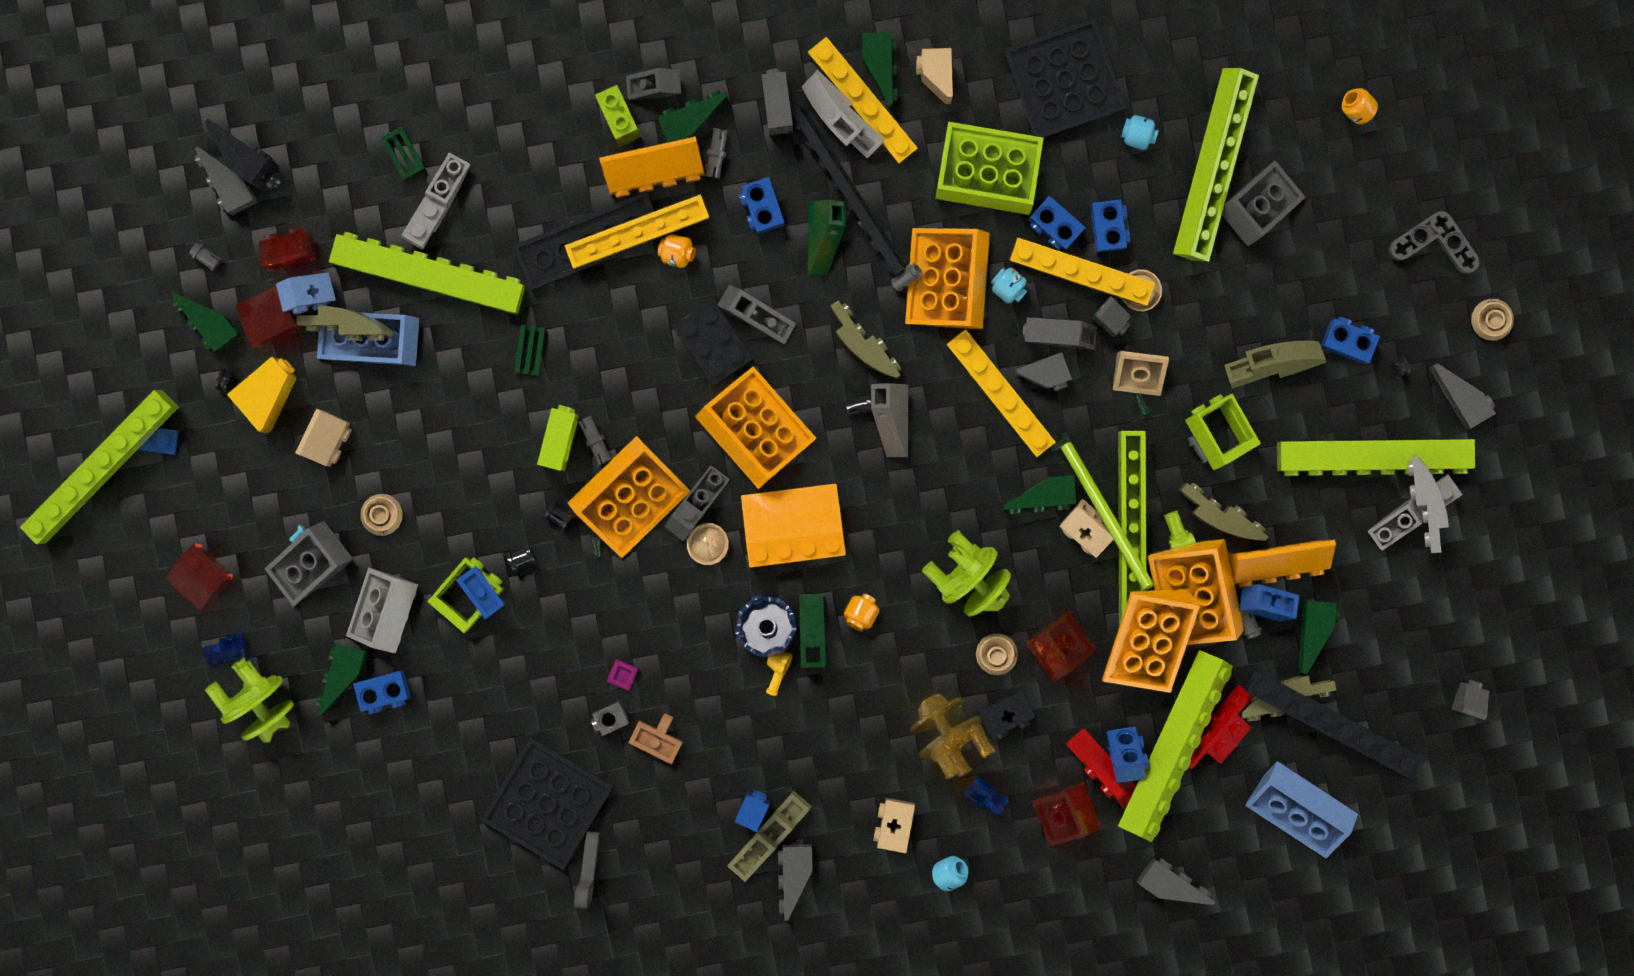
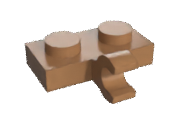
M665 713L657 728L639 720L628 743L672 764L683 741L666 733L673 717Z

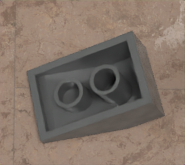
M1273 161L1225 202L1222 216L1246 245L1249 246L1263 237L1297 206L1305 196L1279 164Z
M325 521L305 530L265 570L294 607L339 573L353 558Z

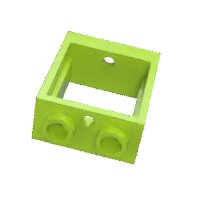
M617 85L595 95L619 147L641 138Z
M1220 394L1209 400L1210 406L1205 407L1203 404L1191 411L1193 416L1185 420L1213 470L1225 466L1261 444L1233 394L1226 397ZM1220 408L1240 443L1225 453L1221 452L1202 418Z
M559 405L558 409L551 408L537 465L566 471L579 420V415L574 414L575 409Z
M465 557L427 601L463 633H467L482 616L477 609L470 619L467 620L443 600L442 596L466 568L472 569L477 565L498 595L505 589L501 586L503 581L494 573L488 575L482 570L484 565L475 557L472 559Z

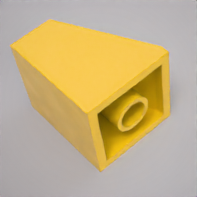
M271 357L227 395L259 432L269 433L272 431L295 383L296 377L293 374L295 369L286 359Z

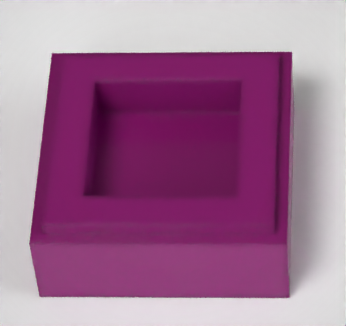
M616 659L607 682L629 691L639 668Z

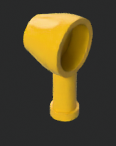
M784 652L778 656L768 658L767 665L774 671L769 688L766 690L768 694L778 695L779 686L791 664L793 654Z

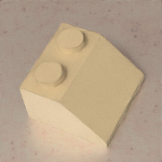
M951 48L922 49L921 56H917L916 75H921V82L945 104H951L953 98Z
M316 409L295 453L330 467L340 457L341 451L338 449L342 441L346 442L351 433L349 426L351 423L326 411Z

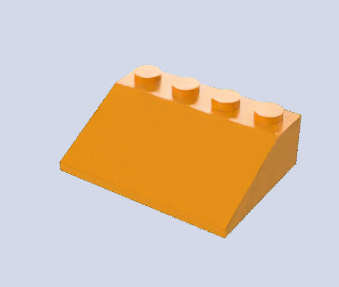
M696 137L600 157L610 195H615L616 198L629 196L630 191L639 190V193L654 190L653 186L663 185V188L677 185L676 181L686 179L687 183L700 180V176L705 175Z
M912 228L910 264H917L923 274L920 276L921 279L919 281H913L908 285L905 324L983 329L990 233L979 229Z
M754 367L750 368L711 400L695 416L758 489L817 439Z
M636 436L568 504L610 548L623 558L689 494L690 490Z
M837 484L741 496L749 567L846 555Z
M1225 539L1198 542L1148 555L1155 590H1173L1190 593L1200 605L1187 645L1233 641L1239 638L1244 631L1239 611L1240 608Z
M1318 540L1229 554L1234 584L1238 583L1240 588L1252 586V581L1262 580V584L1277 582L1276 577L1286 576V580L1301 578L1300 573L1309 572L1310 576L1323 575L1325 569H1331L1336 546L1335 540Z
M1173 590L1131 592L1102 680L1109 683L1171 693L1200 608L1192 594Z

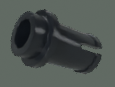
M866 395L864 399L846 402L849 418L867 412L873 414L871 410V397L869 395Z

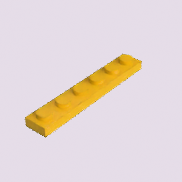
M827 37L808 51L810 57L832 84L852 102L851 107L885 139L882 145L898 164L918 149Z
M700 194L567 244L565 248L572 267L575 269L709 219V215Z
M1017 238L1010 258V262L1146 307L1155 286L1154 282L1021 238Z
M966 329L947 344L948 348L1035 457H1038L1055 443L1054 439Z

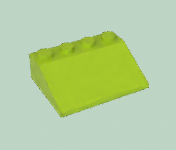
M948 122L935 199L1030 215L1034 203L1043 138Z

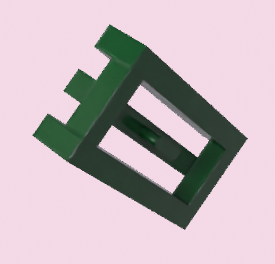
M402 126L381 137L384 146L404 181L408 180L411 176L417 175L418 172L426 170ZM396 135H401L418 167H413ZM391 138L410 170L407 173L388 142Z
M521 325L515 373L539 376L546 328ZM526 331H530L525 369H522L521 364ZM535 332H539L534 370H530Z

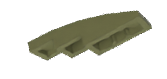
M793 791L727 867L746 882L812 806Z

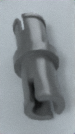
M713 128L711 147L707 151V155H709L705 173L707 177L718 179L721 177L723 158H726L724 150L728 134L727 130Z
M589 416L579 421L578 424L587 439L586 445L591 448L598 466L611 461L612 457L603 442L605 438L603 435H600L593 417Z

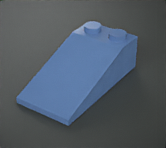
M363 313L385 324L394 332L393 337H384V341H371L369 337H363V341H349L348 336L338 335L339 332L327 331V327H321L317 359L416 366L419 318Z

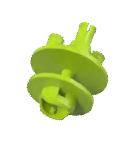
M957 530L948 539V542L954 546L952 549L954 552L950 551L948 556L958 564L950 575H945L931 561L923 568L922 572L942 592V599L945 603H952L963 597L972 588H975V592L971 595L964 608L967 616H974L981 611L1000 610L1010 597L1006 586L1011 578V573L1007 569H1002L984 581L982 578L994 564L997 550L993 547L980 549L976 544L972 545Z
M242 658L231 666L244 682V688L237 695L229 698L217 682L212 683L205 691L221 711V721L223 724L239 718L252 709L258 719L242 733L241 737L246 741L258 735L263 743H268L277 729L290 726V721L285 714L293 707L294 703L291 700H287L268 711L262 701L281 685L283 678L276 675L268 678L261 677L252 665V662L250 660L246 662V659Z

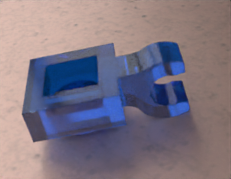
M243 633L220 638L218 645L203 647V657L207 656V664H216L219 662V659L222 662L246 657V643Z
M977 777L963 793L965 797L981 809L986 805L998 816L1004 811V807L1009 802L1005 796L995 795L997 790L980 777Z

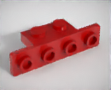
M1240 685L1229 694L1227 699L1211 716L1209 724L1204 728L1201 735L1200 744L1191 756L1190 770L1194 768L1206 752L1222 764L1252 728L1238 715L1253 698Z
M1081 729L1066 745L1086 766L1084 769L1085 773L1092 780L1097 779L1102 784L1100 787L1102 792L1109 799L1113 797L1126 810L1136 788L1135 784L1132 781L1116 783L1111 758L1085 729Z

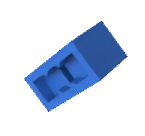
M769 177L741 186L743 192L739 193L743 207L748 206L751 215L746 217L751 230L756 229L757 234L785 225ZM759 189L764 193V197L760 201H754L750 198L751 192ZM768 212L772 219L769 223L762 224L758 221L759 214Z
M1048 196L1029 218L1031 222L1030 227L1039 235L1044 233L1049 238L1048 243L1057 251L1060 248L1065 251L1086 228L1051 196ZM1044 211L1049 212L1053 218L1052 222L1048 224L1043 223L1040 220V213ZM1062 227L1067 228L1071 234L1070 238L1066 240L1061 239L1058 235V229Z
M1121 199L1092 203L1090 210L1096 253L1125 250L1127 243H1130L1129 229H1125L1124 220L1127 219L1126 205H1122ZM1104 209H1113L1116 215L1115 219L1107 220L1103 215ZM1108 232H1114L1118 235L1119 240L1117 244H1110L1107 241L1106 235Z
M1339 317L1338 320H1330L1321 343V348L1364 365L1370 363L1380 337L1374 334L1375 330L1362 325L1360 328L1351 325V320ZM1336 329H1341L1345 333V338L1342 342L1337 341L1334 337ZM1359 337L1367 341V348L1365 350H1360L1357 347Z
M1260 584L1243 587L1239 611L1279 622L1296 619L1299 595Z
M404 670L353 684L360 711L367 710L368 714L383 711L382 706L391 704L392 708L405 705V700L411 698ZM392 683L400 687V694L397 697L392 696L389 692V686ZM369 689L377 694V699L374 703H370L366 699V692Z
M1136 727L1107 731L1108 750L1116 783L1145 779V769L1149 768L1147 754H1142V750H1144L1142 735H1137Z
M755 789L753 793L748 791L735 822L757 832L770 804V801L767 800V795Z

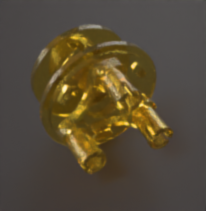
M935 694L921 703V707L918 709L920 720L910 728L912 734H916L936 725L942 735L928 744L919 753V757L926 760L932 759L934 762L937 761L947 780L957 774L961 778L964 774L972 771V768H970L961 753V748L968 741L974 743L982 758L993 754L995 749L981 727L982 718L980 716L971 718L951 728L946 717L964 703L961 697L947 702L943 696Z

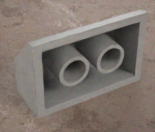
M368 567L346 636L372 648L396 653L418 584Z

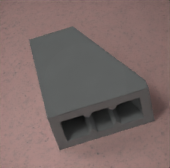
M780 69L767 70L766 74H762L769 135L792 133L793 124L786 72H780Z
M1027 317V321L1023 326L1025 342L1038 345L1095 350L1097 326L1075 320Z

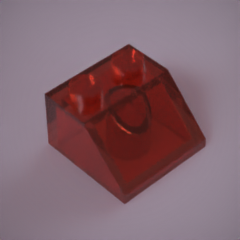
M302 227L289 229V234L279 236V233L266 235L265 240L259 241L261 267L272 272L317 260L310 231L303 230Z
M276 286L236 304L241 325L252 347L259 348L301 328L296 325L297 319L293 311L283 312Z
M192 544L177 560L166 580L202 612L235 576L201 544Z
M1069 611L1062 614L1026 642V645L1053 682L1072 672L1097 650Z
M1084 782L1065 787L1032 801L1050 846L1086 837L1102 827Z

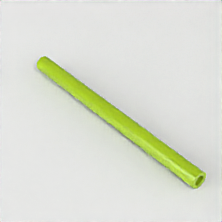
M1071 442L1066 443L1061 447V450L1143 591L1152 588L1154 583Z

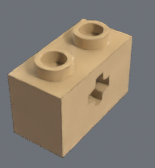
M1084 499L1074 507L1060 525L1067 537L1074 538L1081 544V548L1087 554H1092L1096 558L1113 540L1099 513Z
M889 798L885 799V804L880 803L878 817L882 818L881 826L875 828L873 841L877 842V848L906 853L915 808L914 803ZM893 819H896L900 827H895V830L891 831L887 823H891Z

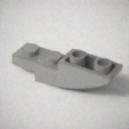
M818 70L803 84L802 88L813 108L830 130L846 146L851 143L868 158L884 142L885 139L850 108L852 102Z
M451 153L447 155L427 188L425 197L403 231L402 239L423 250L452 204L469 170L470 164Z
M1412 455V461H1408L1409 476H1414L1415 484L1410 486L1411 500H1416L1417 506H1427V508L1422 509L1423 523H1428L1429 532L1424 533L1425 547H1430L1431 553L1441 552L1439 528L1449 527L1444 500L1433 475L1418 455Z
M1448 474L1436 482L1445 506L1462 495ZM1409 499L1370 528L1368 533L1382 551L1421 525L1423 522L1422 509L1427 508V506H1417L1416 500Z

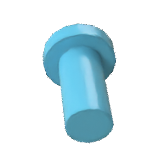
M299 525L297 527L298 530L289 539L292 543L307 530L304 526Z

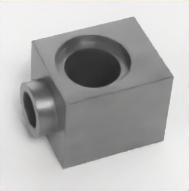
M621 701L592 714L594 718L591 719L596 733L601 732L602 736L630 723ZM605 713H612L615 716L616 721L614 725L608 726L603 722V715Z

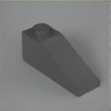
M731 285L727 287L717 305L782 344L786 343L796 325L795 322L743 290Z
M1439 364L1428 367L1465 429H1471L1496 414L1493 410L1495 405L1488 395L1485 396L1483 392Z

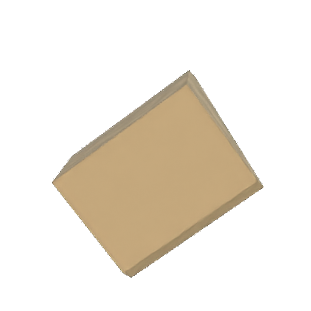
M1125 351L1118 352L1113 390L1161 396L1169 357Z

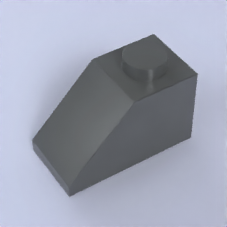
M655 68L626 76L628 100L666 98L681 94L680 70Z
M1110 296L1091 320L1114 337L1118 333L1122 335L1130 326L1128 320L1131 316Z
M1062 352L1015 370L1017 376L1046 389L1053 387L1054 391L1068 387L1067 382L1072 380Z
M1469 680L1468 684L1460 682L1452 710L1486 720L1489 691L1482 689L1483 684Z

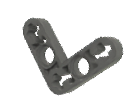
M1444 211L1431 215L1394 240L1389 246L1390 256L1394 260L1402 261L1437 239L1459 272L1468 274L1475 271L1479 266L1477 254L1452 217ZM1436 217L1439 219L1444 218L1446 222L1443 226L1446 230L1452 228L1453 232L1442 237L1441 234L1445 231L1441 226H1435L1437 222ZM1418 229L1426 232L1427 238L1423 243L1417 242L1414 238V233ZM1408 236L1412 245L1404 249V256L1402 253L1396 254V244L1398 243L1399 246L1404 245L1408 242L1405 238ZM1450 236H1456L1459 239L1460 246L1457 249H1451L1448 246L1447 241ZM1465 248L1466 252L1462 254L1466 259H1472V262L1470 263L1471 268H1469L1468 266L1463 267V257L1459 255L1456 258L1454 254L1462 251Z
M587 831L581 880L577 885L574 907L587 909L591 903L600 835L598 832Z

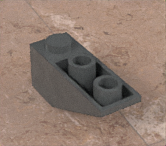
M195 148L198 154L195 156V159L201 169L205 168L208 174L206 181L212 191L216 189L220 197L217 199V202L223 212L227 211L230 215H234L258 203L246 180L201 148Z
M891 383L871 384V410L886 456L908 457V385Z
M710 465L671 515L665 528L684 541L730 479Z
M812 844L783 845V851H778V866H783V875H779V890H784V899H779V914H784V920L789 919L812 873Z
M1152 858L1136 881L1161 899L1208 905L1215 904V901L1210 898L1212 896L1211 892L1202 886L1197 889L1191 885V878L1182 872L1177 875L1171 871L1173 866L1162 858L1159 861Z

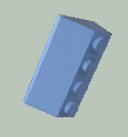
M1278 761L1265 773L1245 805L1325 858L1351 834L1358 816L1356 812Z

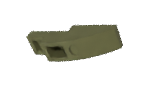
M839 301L832 304L830 308L843 326L836 331V334L844 345L872 369L894 379L900 377L898 371L901 370V367L894 357L889 359L885 351L888 348L881 338L876 340L874 335L865 340L863 337L866 333L859 323L855 325L851 320L850 316L853 314L847 304L841 305Z
M318 306V315L297 316L296 325L306 327V331L320 332L321 327H327V331L339 332L338 335L348 336L349 341H363V337H369L371 341H384V337H393L394 334L390 328L375 318L343 308Z
M1291 341L1246 351V358L1224 366L1233 389L1277 373L1280 378L1326 363V359L1319 341Z
M1184 483L1178 490L1196 505L1191 514L1210 527L1225 534L1249 540H1266L1268 538L1264 533L1266 529L1256 521L1252 524L1245 518L1247 513L1238 506L1234 508L1227 506L1222 512L1220 510L1222 505L1213 498L1210 500L1206 499L1201 495L1204 491L1194 483L1191 485Z
M1307 675L1290 678L1281 682L1305 696L1315 695L1316 698L1330 696V691L1336 690L1335 681L1325 680L1310 683L1309 676ZM1254 697L1239 713V716L1246 718L1247 722L1260 720L1263 714L1270 713V717L1284 715L1285 712Z

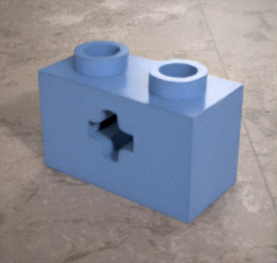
M329 272L292 277L276 283L283 312L293 311L294 314L307 312V308H313V311H318V306H327L328 303L336 300Z

